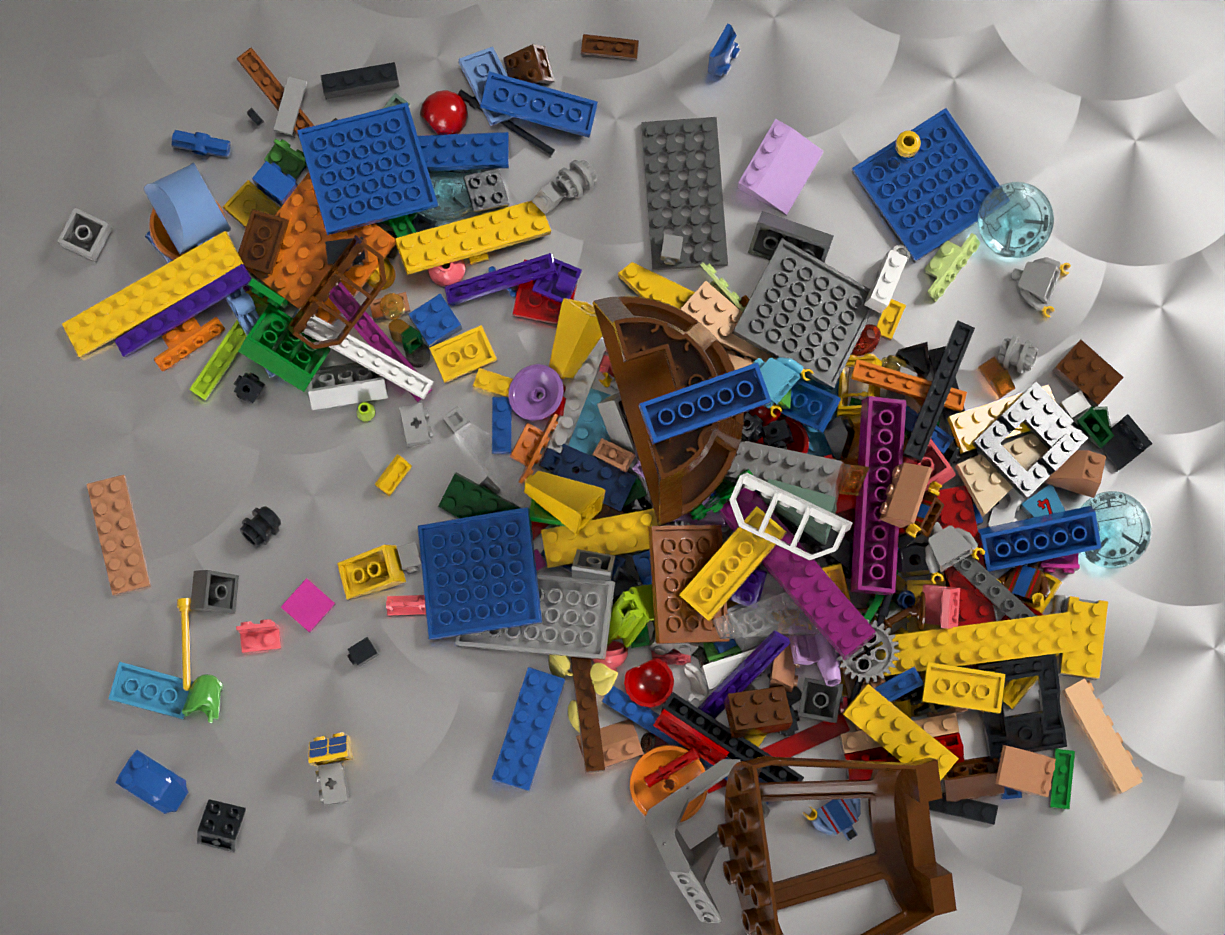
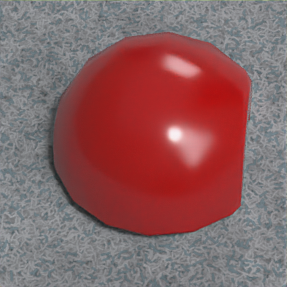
M443 90L436 91L425 99L421 106L420 116L437 135L459 134L466 126L468 111L465 102L459 95Z
M654 658L628 670L625 674L624 685L626 693L632 701L640 706L654 707L661 705L669 698L673 691L674 678L668 665L660 659Z

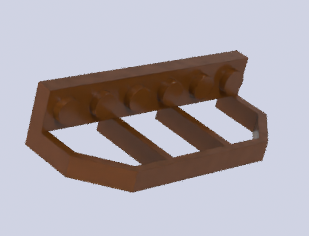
M355 235L289 323L287 328L290 332L313 349L340 345L387 283L383 256ZM364 248L377 256L380 281L371 293H368L343 275L345 271L352 267L353 260L364 251ZM341 279L367 297L350 321L323 303L329 298L330 291L340 283ZM319 306L346 324L345 328L335 339L311 342L300 334L306 329L309 319L317 314Z

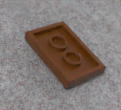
M252 209L238 251L245 267L272 275L289 224L288 219Z

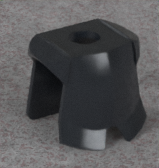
M914 542L898 550L897 570L902 574V577L932 574L925 560V548L928 543ZM914 554L920 556L921 560L918 565H912L909 561L910 557Z

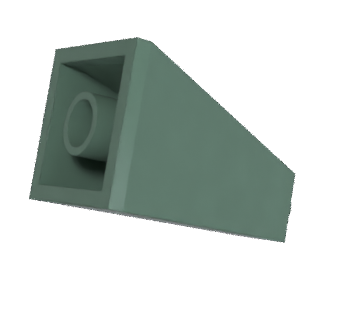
M768 478V483L836 514V497ZM763 497L765 504L770 506L772 499ZM779 500L774 508L776 512L799 527L804 515L797 513L796 508L782 506L779 504ZM810 515L803 531L821 544L826 545L832 525L827 523L820 524L814 520L815 517Z

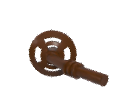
M920 593L916 605H912L885 619L883 630L892 628L893 624L911 615V617H915L919 630L923 631L925 624V593Z

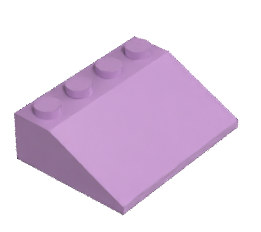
M775 119L738 182L737 188L787 216L824 151L793 128Z

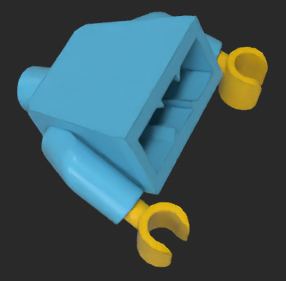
M771 357L766 363L761 358H758L754 363L758 362L772 401L766 404L765 407L770 408L773 417H777L773 410L778 408L782 412V408L777 405L800 377L809 381L805 377V372L814 373L810 369H803L804 367L791 358L779 357L775 360Z

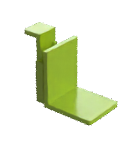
M652 584L631 587L629 591L623 592L612 606L607 646L619 635L625 647H629L649 621L655 620Z

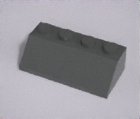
M762 211L748 253L770 260L780 240L784 239L825 263L834 235Z

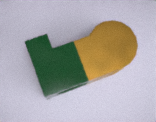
M395 319L389 323L388 327L391 338L394 341H400L403 344L404 351L409 355L423 344L421 333L403 320Z

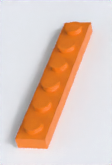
M859 359L855 361L851 376L853 380L923 401L932 383L929 380ZM951 387L944 407L961 412L967 392Z

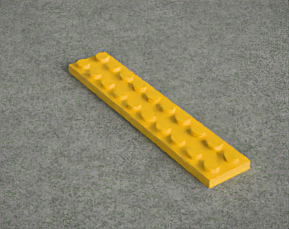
M224 231L65 321L62 325L78 356L83 357L154 317L243 264L228 233Z
M1069 612L958 626L949 629L943 628L895 635L896 637L892 641L899 643V645L894 647V649L900 650V653L894 654L899 661L892 662L896 668L889 667L891 674L886 672L883 674L884 676L901 674L914 666L918 672L926 671L927 662L958 667L1073 652L1074 644ZM883 642L878 643L875 648L883 645ZM879 650L876 653L878 660H883L886 657L885 650Z

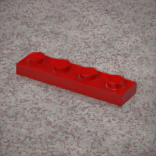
M663 709L653 725L689 750L695 748L699 756L713 766L722 759H725L729 753L665 709Z

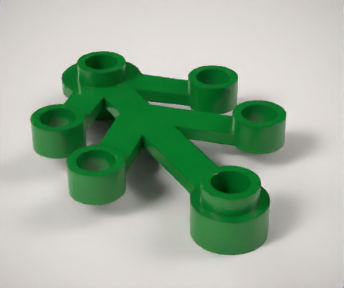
M746 469L743 472H741L736 478L738 480L740 475H743L745 473H749L751 475L753 474L749 469ZM731 482L720 494L713 495L705 505L701 503L690 511L692 520L697 519L699 521L707 515L708 511L712 510L716 513L723 508V504L720 501L727 498L730 500L736 484Z

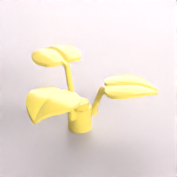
M549 654L548 664L552 675L565 678V675L573 676V673L569 671L571 663L568 656ZM602 663L593 664L590 676L593 680L592 684H594L595 693L601 696L608 694L615 683L618 672ZM572 700L568 705V718L575 730L580 733L576 700Z

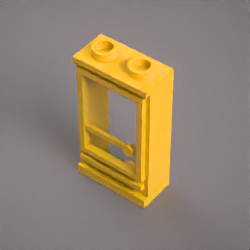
M864 354L863 357L850 355L839 377L838 397L841 400L837 407V417L847 415L852 420L855 428H860L861 405L848 406V397H880V388L869 385L868 392L848 393L850 367H854L856 359L882 366V361L874 354Z

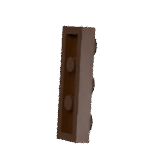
M583 34L581 54L637 60L639 40Z

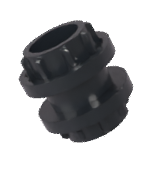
M263 506L260 509L255 508L252 511L254 517L252 519L245 518L242 521L243 526L240 528V532L245 539L256 547L261 544L267 545L270 541L268 535L270 533L277 535L280 531L278 528L281 525L280 518L270 508Z

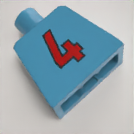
M1048 485L1020 506V509L1029 518L1065 511L1053 485Z

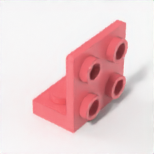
M923 585V592L925 593V624L941 625V628L948 629L958 627L960 588Z
M271 619L260 620V624H254L251 621L241 622V626H236V630L240 633L242 653L281 649L279 625Z

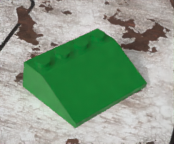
M269 304L246 336L238 352L305 392L332 348H311L294 336L287 328L293 318ZM303 332L300 333L311 342H319Z

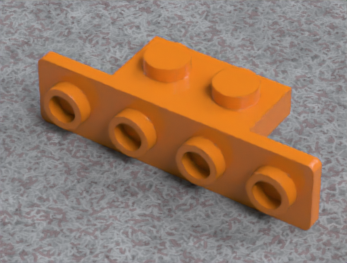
M192 317L162 336L168 349L156 356L154 361L161 371H165L223 332L225 328L218 317L213 318L203 326H200L197 320Z
M553 414L550 417L544 431L529 423L525 424L509 456L526 466L518 481L522 484L529 475L533 474L534 471L531 469L534 463L537 464L542 456L540 451L542 447L545 448L550 440L548 435L550 431L553 432L558 424L556 421L557 414Z

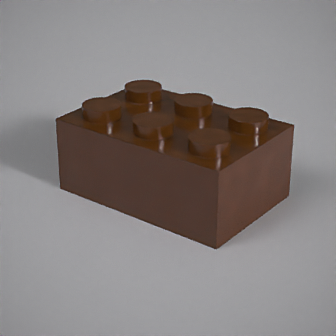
M1081 339L1052 370L1076 393L1081 390L1092 407H1098L1124 378Z
M784 686L727 694L724 700L732 738L787 731L793 723Z

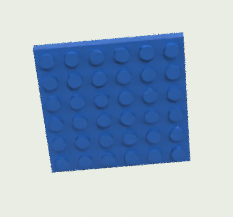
M408 102L297 130L327 235L438 207Z
M947 108L910 130L919 136L921 142L919 150L914 156H900L895 149V140L852 168L857 179L915 262L980 221V216L983 219V216L986 217V214L989 215L1010 200L1006 197V193L1000 196L1001 199L1005 198L1001 202L995 199L996 196L992 199L989 198L993 190H997L1001 186Z
M526 507L418 525L430 640L542 623L530 508Z

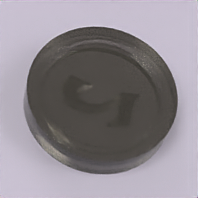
M645 733L642 736L640 742L642 751L648 752L654 748L655 737L652 733Z

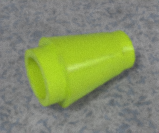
M367 402L361 403L356 411L358 418L362 421L373 419L375 416L374 406ZM364 407L368 408L366 412H362Z

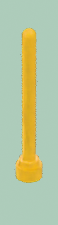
M191 598L177 599V608L181 612L183 689L185 691H189L191 688L189 637Z

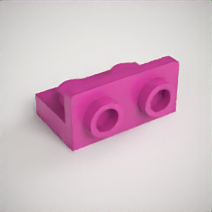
M1078 553L1043 560L1039 569H1044L1046 573H1055V570H1063V573L1073 574L1080 569Z

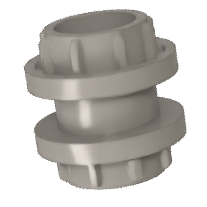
M574 160L569 164L570 170L562 168L558 172L559 176L556 177V184L565 193L567 198H579L583 195L582 188L590 190L594 187L596 173L585 160Z
M1013 336L1012 339H1004L998 354V362L1003 364V368L1009 369L1011 365L1017 366V372L1023 373L1024 370H1032L1038 353V348L1032 346V341L1027 340L1023 345L1018 343L1019 337Z

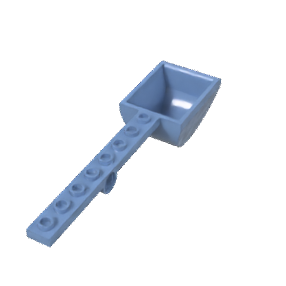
M195 163L144 187L149 201L180 255L198 247L224 231H231V227ZM242 287L227 296L226 300L247 336L260 317L256 312L251 296ZM265 368L270 378L275 376L274 373Z

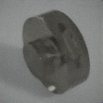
M423 343L410 355L405 352V358L413 367L420 368L429 362L430 350Z

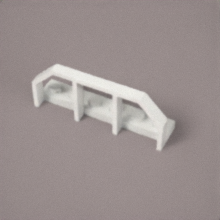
M749 473L740 475L729 500L739 527L808 560L838 550L845 532L850 530L852 522ZM742 484H744L745 488L751 491L756 489L762 492L761 495L763 497L772 499L760 529L744 522L736 501ZM778 500L780 505L788 508L792 506L797 509V513L804 515L791 545L764 532ZM810 515L815 517L814 520L816 522L830 524L833 530L839 532L832 548L813 555L796 548Z

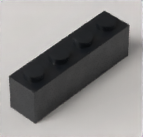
M395 62L321 75L325 99L400 86Z

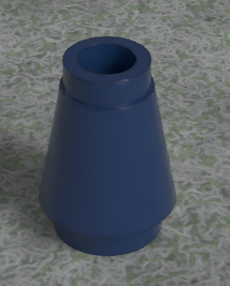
M895 590L891 599L902 609L911 607L916 602L914 594L908 590Z

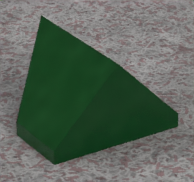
M1108 406L1089 407L1076 419L1078 426L1098 448L1103 447L1114 436Z

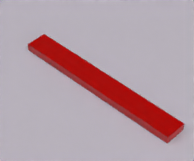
M841 713L838 714L837 723L820 722L795 735L766 746L762 750L773 757H793L849 732L850 728L844 715ZM722 779L708 789V794L725 787L727 780Z

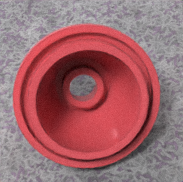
M461 259L449 263L450 266L447 269H444L442 265L428 269L429 277L435 284L441 287L460 282L466 270L464 260Z
M612 641L607 646L605 660L592 659L594 664L602 663L608 668L617 671V667L622 665L628 656V648L621 642Z

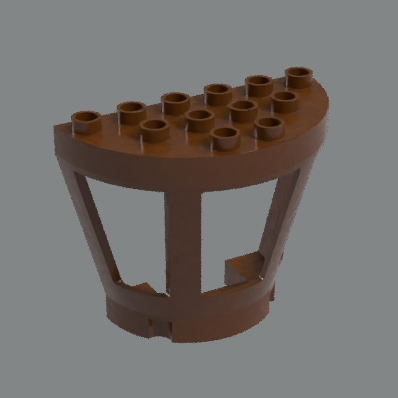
M617 296L594 300L593 307L658 525L660 526L674 521L695 509L723 481L737 455L743 430L744 412L652 444L638 405L734 371L735 368L726 350L708 328L696 318L677 307L655 299L637 296Z
M762 756L736 763L729 773L726 784L725 823L719 824L717 831L721 845L724 848L728 847L730 860L723 862V872L729 885H736L745 931L751 935H784L778 922L777 910L882 879L885 880L900 913L861 935H903L935 916L957 911L952 873L936 862L928 802L942 798L938 760L929 757L902 763ZM769 765L873 769L869 779L759 783L758 780L762 768ZM868 798L870 826L875 847L873 854L773 882L762 802Z

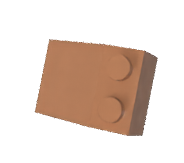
M1076 450L1043 483L1094 498L1101 484L1106 456L1089 450Z
M1003 745L995 784L1030 795L1048 797L1056 759Z

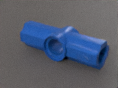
M175 130L172 135L171 145L172 147L191 150V152L198 155L206 156L211 154L227 158L231 142L213 138L201 132L193 134Z

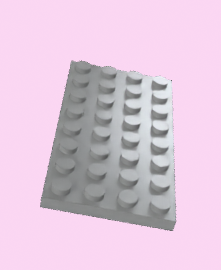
M537 575L542 623L456 636L455 645L605 660L615 582Z

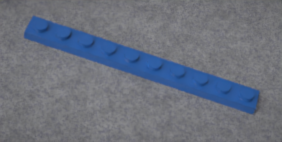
M613 686L603 698L602 702L663 741L689 750L653 726L659 717L658 713L648 707L638 705L631 700L628 694ZM700 757L699 760L702 762L703 766H705L708 769L713 766L712 764H710L709 762ZM758 777L759 783H768Z

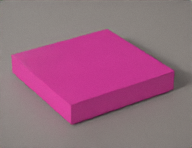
M306 578L281 608L310 633L334 607L335 603Z

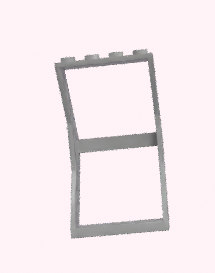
M722 759L649 809L645 817V822L668 872L701 922L721 923L723 920L705 884L715 857L723 846L720 843L717 831L690 849L677 827L688 803L726 776L728 778L732 767L736 763L741 762L737 759ZM762 802L763 816L765 819L768 816L770 809L767 806L766 802Z

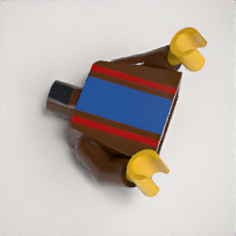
M932 481L928 490H925L915 523L902 527L907 536L916 538L918 532L926 537L930 535L945 506L936 497L940 494L941 484Z
M1041 561L1028 563L1027 566H1015L997 579L1019 600L1036 606L1044 607V601L1050 594L1048 579L1041 570H1038Z

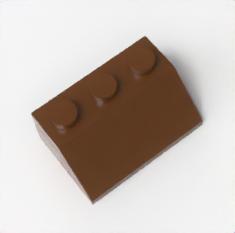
M989 756L965 759L964 762L954 764L941 779L946 801L957 802L961 799H978L981 796H998L1005 793L1004 786L995 784L999 768L998 759H990Z

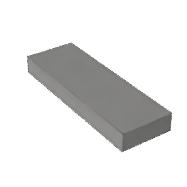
M288 77L273 129L275 132L293 135L307 81Z

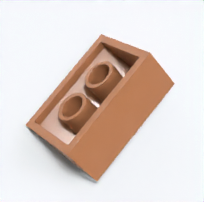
M902 463L896 466L892 473V477H894L892 484L886 490V495H888L886 502L880 508V520L899 528L915 523L932 468L910 463Z
M779 623L777 632L789 638L787 629L790 626ZM790 644L772 661L769 688L784 686L786 692L792 693L793 687H797L798 675H795V669L799 668L800 664H794Z
M627 719L600 728L605 768L644 755L632 720ZM578 735L576 738L583 757L581 736Z

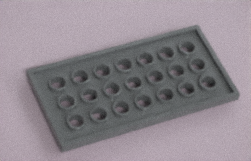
M717 117L641 122L652 271L701 267L700 264L702 262L706 265L710 263L712 266L728 265ZM702 133L705 138L703 141L697 142L694 139V135ZM678 134L685 136L686 140L683 143L676 142L675 137ZM661 135L665 136L667 142L659 144L656 138ZM698 151H703L706 157L703 160H698L695 154ZM683 152L687 155V159L679 161L676 158L677 154ZM666 154L669 159L667 162L662 163L658 160V156ZM703 169L707 172V176L699 178L696 174L697 171ZM686 171L689 176L687 179L682 180L678 177V173ZM667 172L670 178L667 181H662L659 178L660 173ZM706 188L709 194L702 197L698 194V190ZM687 189L690 192L689 197L682 198L679 195L680 190ZM668 190L671 193V197L663 199L660 196L661 192ZM702 206H707L710 209V213L702 215L699 209ZM688 207L691 210V214L683 216L680 212L681 209ZM670 209L673 214L671 217L665 218L662 215V211ZM704 224H708L712 230L706 234L701 231V227ZM690 226L693 232L690 235H685L682 232V228ZM666 227H671L674 230L673 235L683 237L680 263H675V265L666 264L661 260L664 240L663 230ZM705 243H711L713 250L705 252L702 246ZM686 244H691L694 247V251L686 253L683 247Z

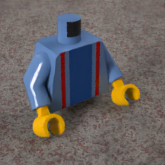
M860 798L833 799L817 810L809 806L811 809L809 815L803 812V815L810 820L817 830L827 835H837L843 832L848 841L858 835L852 825L859 821L858 817L861 814Z

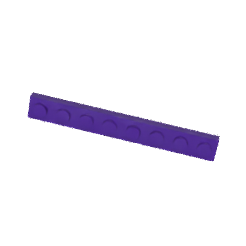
M241 264L115 339L114 341L122 356L127 357L246 286L251 281V277L245 266Z

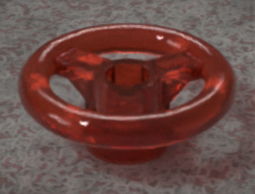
M873 324L865 325L861 337L851 354L863 356L873 352L881 339L880 329ZM867 330H873L875 338H869Z

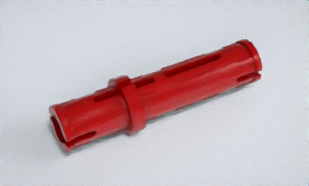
M692 748L668 764L660 765L656 771L645 776L644 780L648 787L651 788L660 781L669 779L670 775L700 759V756L696 749Z

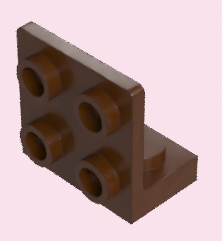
M532 44L503 58L508 77L533 84L538 82L551 84L555 82L545 46Z

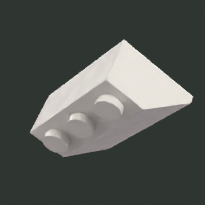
M755 649L703 665L702 672L708 690L714 691ZM763 670L754 680L762 678L761 674H764L765 671Z

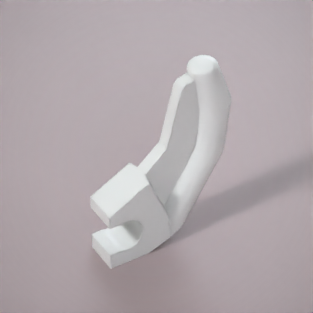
M686 663L684 665V672L691 682V692L688 701L691 702L695 698L698 699L699 704L696 706L698 708L707 698L709 690L702 672L696 666Z

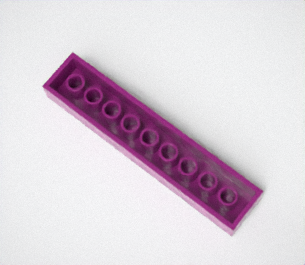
M868 396L862 400L850 592L891 595L895 593L899 527L880 520V508L886 502L888 496L886 495V490L892 484L894 468L903 463L906 400Z
M747 488L742 489L736 498L744 520L756 506L765 514L769 508L755 491ZM728 501L719 510V515L735 532L739 525L730 501ZM772 513L770 518L787 532L781 540L791 545L794 536L778 517ZM798 542L796 548H799L807 552L803 548V546ZM776 545L761 562L844 660L848 659L875 637L876 631L814 559L808 560Z

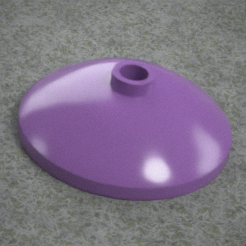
M541 364L523 368L513 378L509 388V402L512 409L517 415L530 421H538L549 417L557 410L563 398V383L560 376L552 368Z

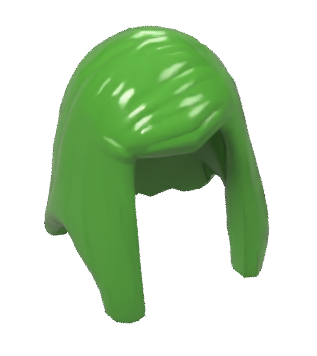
M205 674L197 677L189 690L181 711L182 714L188 716L193 711L200 710L207 715L208 723H213V719L218 720L220 692L223 690L222 682L213 675Z

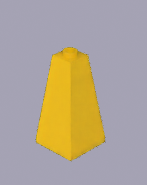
M566 298L562 301L549 367L556 371L561 379H565V377L574 378L602 337L594 307L588 302Z
M542 471L529 475L524 482V493L575 534L602 509L606 491L603 488Z

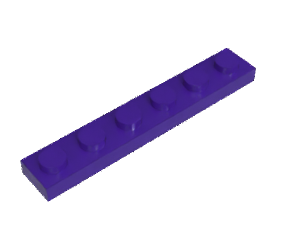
M551 253L445 286L448 304L453 306L557 273L554 257Z
M774 630L698 708L715 719L725 709L724 700L727 694L742 692L790 644L789 638Z

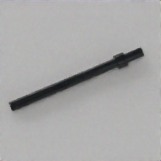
M462 89L459 91L458 95L468 102L469 106L483 112L476 96L472 97ZM510 120L500 122L550 156L554 154L555 149Z
M893 594L885 595L881 607H878L876 613L878 614L876 619L877 627L884 623L885 617H888L890 611L888 608ZM875 634V637H873V638L869 641V643L875 642V640H876V634ZM875 646L870 649L867 647L865 654L870 656V651L875 649ZM863 660L860 669L866 670L869 667V661ZM857 676L848 702L849 704L860 693L865 678L860 683Z

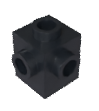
M246 372L243 377L239 375L234 382L236 386L234 392L237 393L236 396L241 400H248L254 403L265 384L254 373L250 372L248 374Z
M747 412L744 415L741 436L743 441L748 440L749 442L756 443L764 434L763 421L756 414L752 416Z
M785 419L769 422L767 426L763 427L765 434L762 437L766 445L783 449L786 445L794 442L790 426Z

